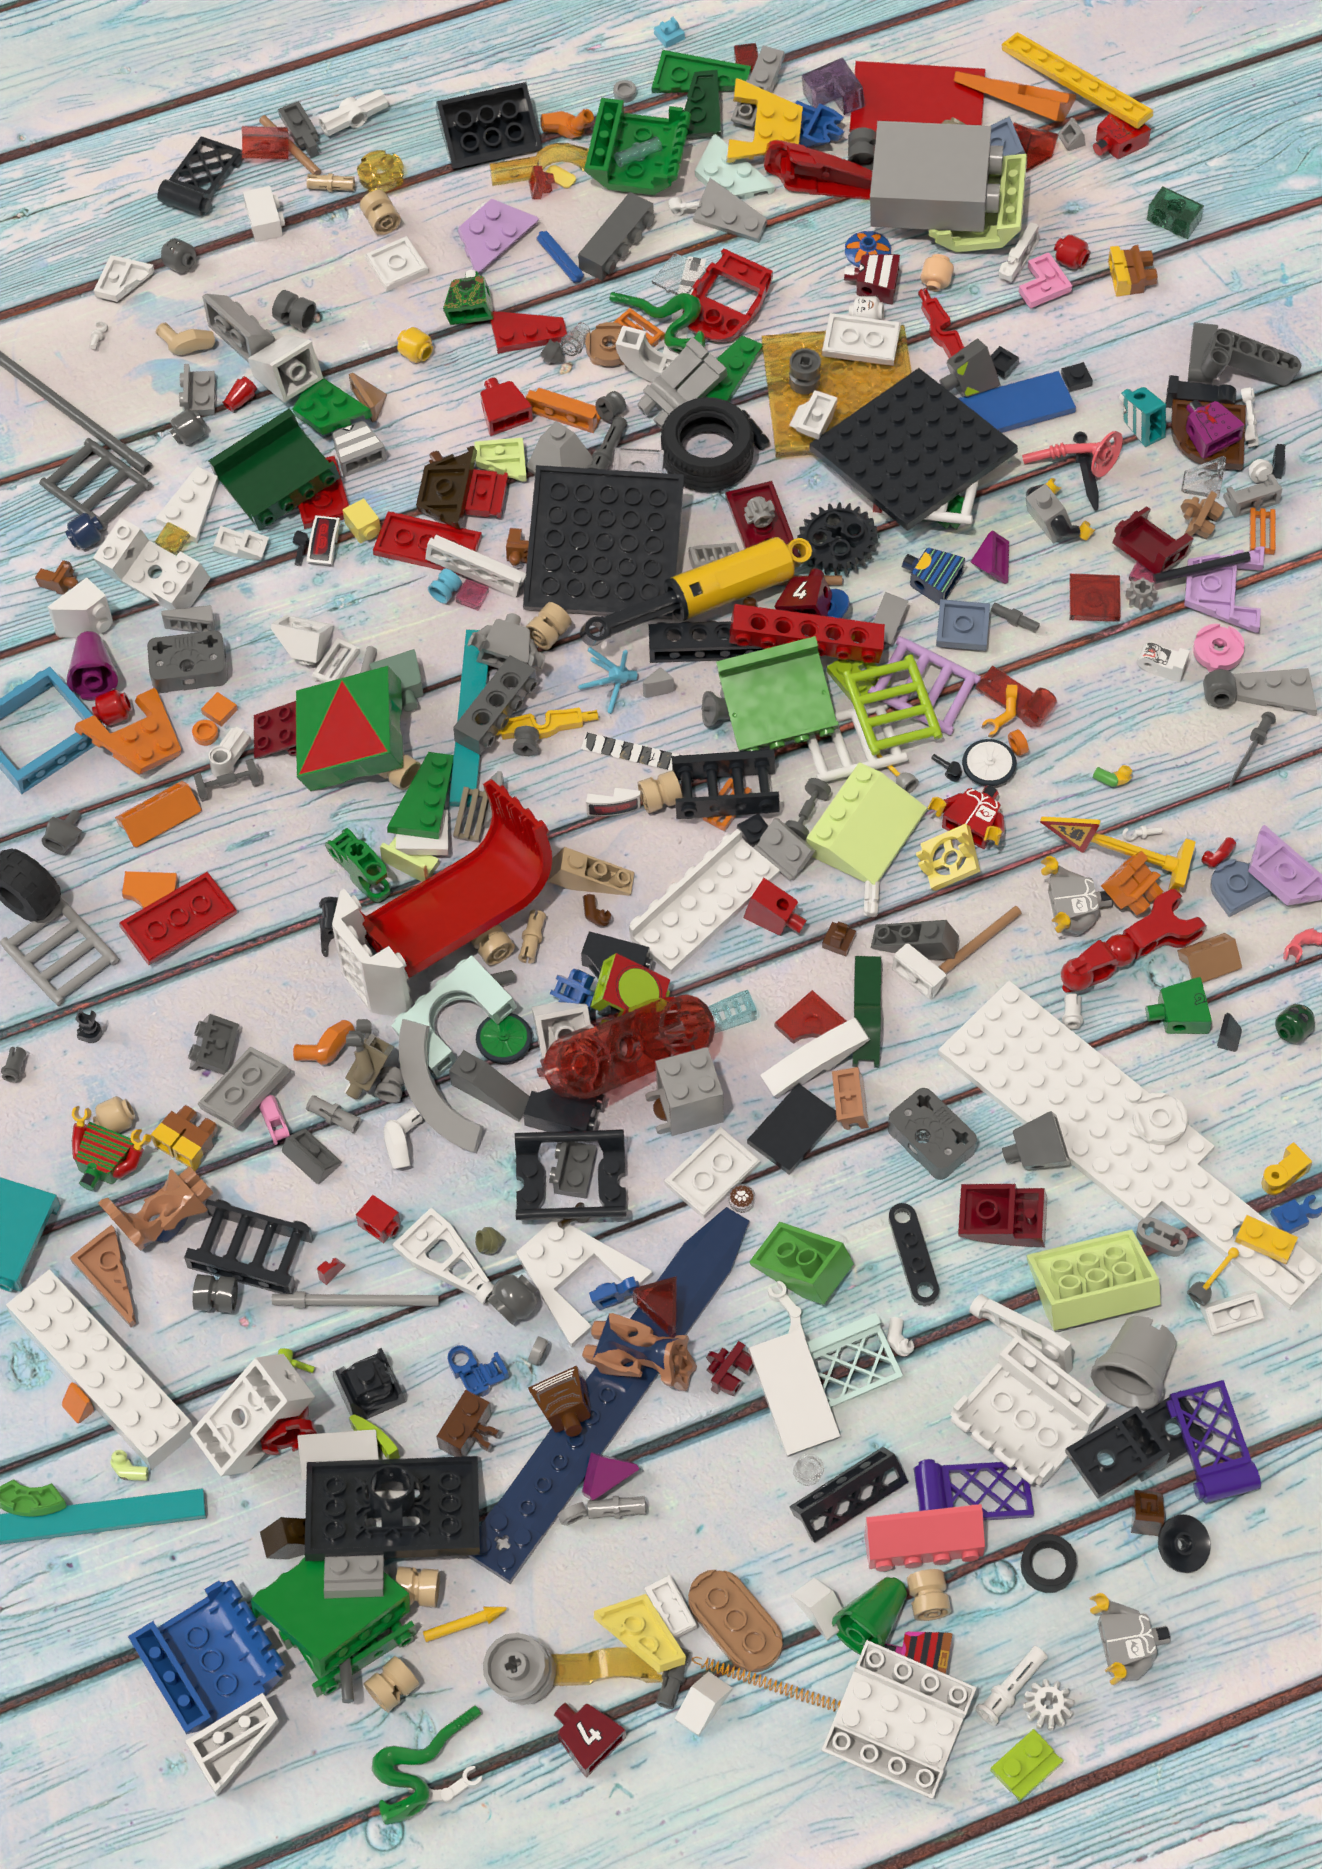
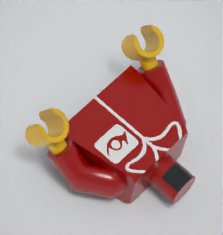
M990 785L985 786L981 793L969 788L964 793H958L947 799L933 797L927 808L928 810L937 811V817L944 813L942 828L947 831L964 824L970 826L974 845L984 850L989 840H993L995 845H999L1000 838L1005 833L1004 815L1000 812L1001 804L995 800L999 792Z

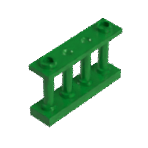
M398 1620L390 1626L391 1634L380 1641L374 1638L366 1644L368 1647L366 1650L355 1657L351 1656L352 1675L397 1646L401 1648L409 1644L414 1639L413 1636L417 1634L412 1620L405 1625H402ZM281 1631L278 1632L287 1650L292 1647L298 1648ZM299 1649L318 1679L311 1684L317 1698L322 1694L326 1696L333 1693L339 1687L338 1684L341 1683L340 1667L321 1679L314 1672L313 1660Z

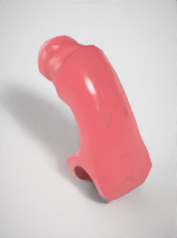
M1310 928L1295 935L1286 946L1283 959L1287 960L1288 955H1293L1296 958L1295 963H1299L1303 952L1301 946L1313 943L1321 946L1322 932H1317L1314 928Z

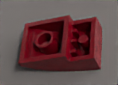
M961 1184L959 1237L998 1245L1045 1247L1047 1194L1045 1188H1017L1016 1184Z

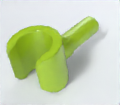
M286 1348L278 1350V1354H284L294 1368L310 1373L314 1372V1366L294 1360L292 1350Z

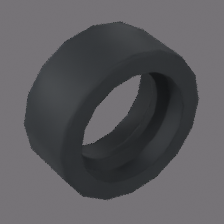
M1041 1534L1031 1539L1025 1546L1021 1558V1573L1026 1583L1035 1590L1044 1593H1055L1066 1588L1072 1581L1077 1566L1076 1553L1071 1544L1063 1537L1054 1534ZM1051 1548L1063 1555L1066 1567L1060 1577L1046 1579L1034 1572L1031 1560L1037 1550Z

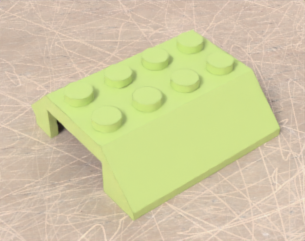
M1027 155L1003 156L1002 174H989L988 184H1000L998 213L985 214L984 232L929 229L928 235L935 238V243L954 252L1003 248L1018 234L1022 226Z

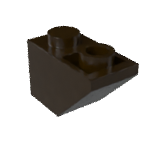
M280 1517L260 1531L266 1559H292L305 1555V1518Z

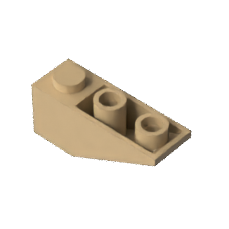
M564 847L552 858L548 882L570 890L630 896L634 872Z

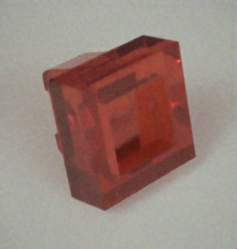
M533 166L528 182L532 199H541L543 193L552 192L551 184L555 183L553 173L543 172L542 166Z

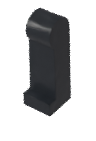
M1169 375L1165 404L1166 408H1172L1173 400H1198L1199 402L1211 403L1215 401L1223 404H1235L1237 391L1235 387L1228 384L1218 386L1179 381V376Z

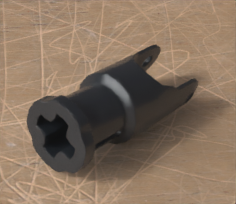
M325 897L319 902V907L322 909V919L320 920L321 952L324 957H328L329 943L335 938L332 922L338 897Z

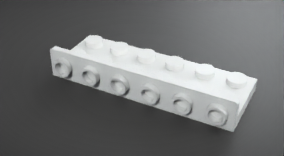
M737 829L732 834H727L715 850H709L696 867H690L685 873L684 878L678 883H673L661 899L654 900L642 916H637L632 920L629 925L630 940L633 943L650 947V957L672 975L748 905L751 896L763 877L773 882L780 875V870L742 839V832Z

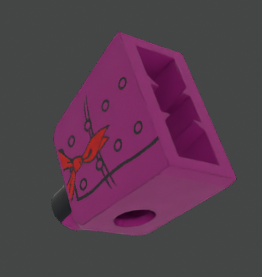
M1193 400L1188 404L1186 410L1190 415L1187 419L1186 431L1203 459L1241 440L1244 429L1243 422L1219 402L1214 401L1205 407L1198 400Z

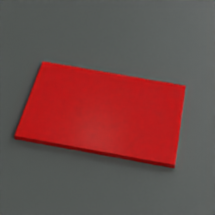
M855 61L849 132L857 128H869L877 133L878 121L942 124L944 120H950L952 117L966 125H982L984 92L954 81L956 71L985 77V69Z

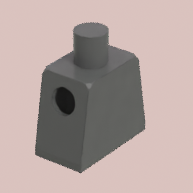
M1052 1111L1014 1129L1013 1136L1016 1144L1002 1148L1006 1163L1021 1159V1163L1026 1170L1071 1164L1057 1115Z

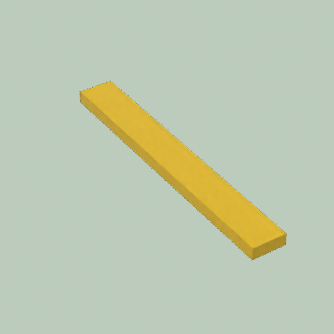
M1018 32L1002 43V50L1137 129L1153 117V110Z

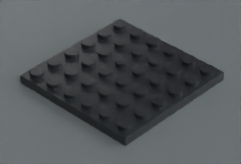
M917 368L825 432L819 440L815 439L809 444L810 451L907 531L1018 452V445L920 368Z
M536 465L523 609L541 611L548 602H553L569 613L610 615L664 594L665 579L676 576L684 474ZM673 612L658 618L673 619Z

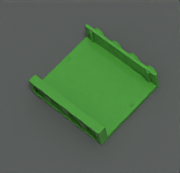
M816 636L716 662L738 751L760 750V748L768 746L770 749H778L785 746L784 742L794 740L795 743H801L810 740L809 736L819 734L820 737L832 735L835 733L834 729H838L839 724L836 721L822 668Z

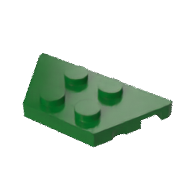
M325 378L305 389L292 408L295 417L322 435L333 432L338 428L352 425L350 420L364 415L365 419L373 416L370 408Z

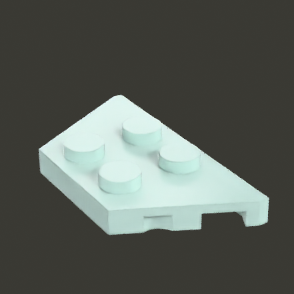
M716 134L713 135L695 169V177L707 186L709 179L712 178L739 199L753 198L754 193L767 191L768 194L775 192V185L744 158L727 163L728 144Z

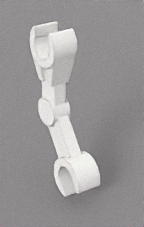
M1248 387L1241 389V394L1248 412L1245 440L1248 441V447L1259 445V439L1255 429L1257 419L1253 408L1255 394L1253 388Z
M777 1281V1286L782 1290V1293L774 1294L769 1287V1298L772 1301L779 1302L788 1312L791 1322L788 1333L802 1329L800 1307L796 1306L786 1294L785 1284Z
M470 1766L464 1770L463 1777L450 1787L442 1790L429 1788L430 1796L427 1804L432 1802L450 1803L454 1797L468 1787H479L483 1778L480 1776L476 1781H469L467 1779L468 1775L476 1771L475 1766ZM408 1788L409 1793L415 1792L414 1789Z

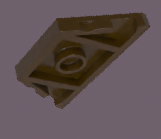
M475 446L467 447L468 452L457 457L451 454L440 461H434L424 466L416 502L419 512L452 527L461 529L477 455Z

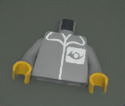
M1047 856L1041 861V864L1046 865L1041 869L1042 875L1047 876L1051 874L1052 876L1049 879L1048 894L1054 917L1051 921L1055 922L1056 932L1066 931L1082 934L1098 920L1099 907L1112 905V898L1106 891L1096 892L1092 878L1084 877L1059 866L1055 857Z
M1103 1593L1091 1596L1089 1600L1095 1601L1097 1606L1090 1608V1612L1092 1614L1103 1613L1099 1616L1097 1625L1108 1665L1105 1672H1109L1110 1677L1115 1676L1110 1680L1111 1685H1115L1119 1681L1138 1680L1152 1667V1663L1157 1655L1156 1646L1170 1643L1167 1626L1151 1628L1147 1614H1140L1136 1609L1110 1601Z

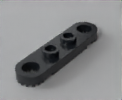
M895 1204L889 1211L888 1220L911 1297L920 1306H930L938 1298L939 1286L916 1212L909 1204ZM900 1211L901 1213L904 1211L909 1215L910 1220L906 1223H900L896 1221L895 1215L900 1213ZM922 1285H927V1287L932 1289L933 1293L929 1297H922L918 1294L917 1289L920 1286L922 1287Z

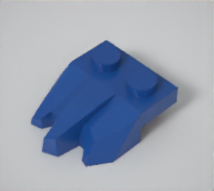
M798 100L795 104L803 107L799 137L800 145L805 147L824 145L829 143L830 140L839 141L843 137L845 131L838 127L837 124L841 123L844 116L820 103L817 108H814Z

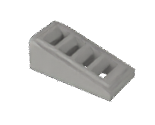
M736 543L689 547V559L694 569L720 559L719 554H723V557L728 556L727 552L732 551L733 554L738 552L739 549Z
M211 605L161 611L165 629L188 632L215 631V620Z

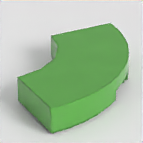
M13 1479L0 1486V1508L11 1514L30 1517L55 1513L67 1507L65 1500L52 1483L42 1487H27L20 1485Z

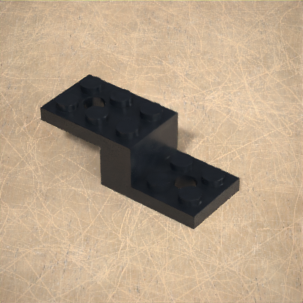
M1169 1397L1143 1413L1136 1406L1066 1448L1065 1453L1097 1499L1135 1476H1138L1140 1481L1143 1482L1188 1455L1181 1432L1177 1435H1171L1165 1430V1426L1169 1423L1178 1425L1176 1417L1171 1419L1166 1406V1401L1170 1400ZM1186 1397L1178 1399L1181 1409L1192 1415L1194 1408ZM1196 1414L1195 1417L1201 1420V1418L1199 1417V1415ZM1194 1422L1191 1423L1188 1429L1190 1436L1200 1442L1207 1429ZM1211 1432L1209 1433L1204 1444L1212 1440L1213 1435L1211 1434ZM1102 1453H1107L1112 1456L1114 1462L1110 1465H1103L1098 1461V1456Z

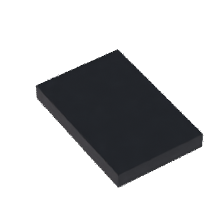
M798 1083L747 1139V1144L790 1175L837 1122L836 1110Z

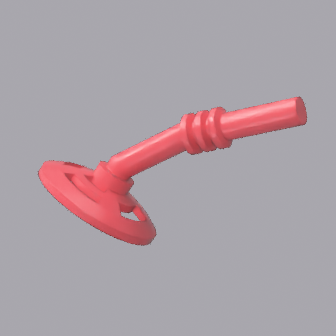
M1112 431L1098 443L1064 444L1062 442L1060 446L1058 444H1055V447L1050 445L1048 449L1023 454V462L1027 464L1048 458L1054 460L1056 456L1061 458V455L1066 457V454L1092 453V474L1096 477H1102L1111 470L1117 461L1122 449L1123 437L1120 432ZM1112 437L1114 438L1113 446H1111L1110 439Z

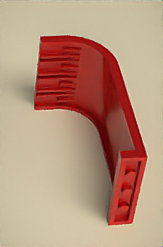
M492 779L483 783L490 802L492 818L489 830L480 845L465 857L367 916L360 911L364 918L362 925L367 932L365 938L368 944L377 953L388 946L395 954L400 953L406 962L404 970L408 978L413 977L524 909L539 895L548 880L552 867V850L547 837L549 830L542 820L538 821L529 808L525 809L522 807L517 797L514 796L512 798L503 785L499 786Z

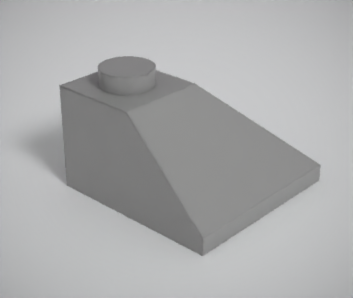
M555 421L540 436L526 466V470L535 475L536 465L586 468L591 465L593 459L578 436L567 427Z

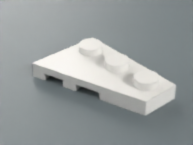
M197 466L156 517L157 524L198 544L199 533L205 524L208 507L212 503L219 483L218 476Z

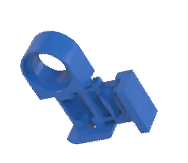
M455 1346L448 1353V1364L455 1379L460 1377L465 1389L475 1395L481 1394L484 1397L490 1392L489 1386L491 1387L509 1378L508 1371L498 1352L494 1353L490 1363L484 1365L481 1363L479 1367L471 1350L466 1346ZM459 1353L467 1355L469 1358L468 1362L463 1366L455 1365L452 1361L455 1355ZM495 1362L497 1363L498 1367L500 1368V1370H501V1372H502L501 1374H500L499 1371L497 1370V1368H496V1366H495V1364H494Z

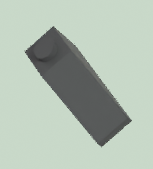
M463 1050L449 1070L451 1085L519 1122L523 1117L530 1096L487 1062Z

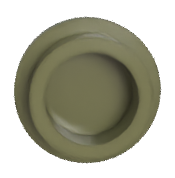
M484 1227L482 1230H478L475 1236L477 1250L484 1252L486 1255L497 1252L498 1248L505 1241L504 1236L492 1227Z

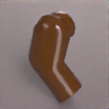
M584 895L585 918L598 927L608 925L612 918L611 913L608 910L605 912L604 909H597L595 895Z

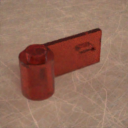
M993 665L975 688L1006 709L1007 685H1017L1016 716L1029 727H1039L1057 704L1055 695L1049 690L1040 687L1035 692H1032Z

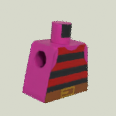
M908 1631L905 1632L903 1646L886 1643L884 1648L946 1674L953 1633Z

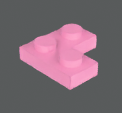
M1049 252L1028 261V268L1036 279L1020 285L1019 293L1030 309L1072 292V284Z

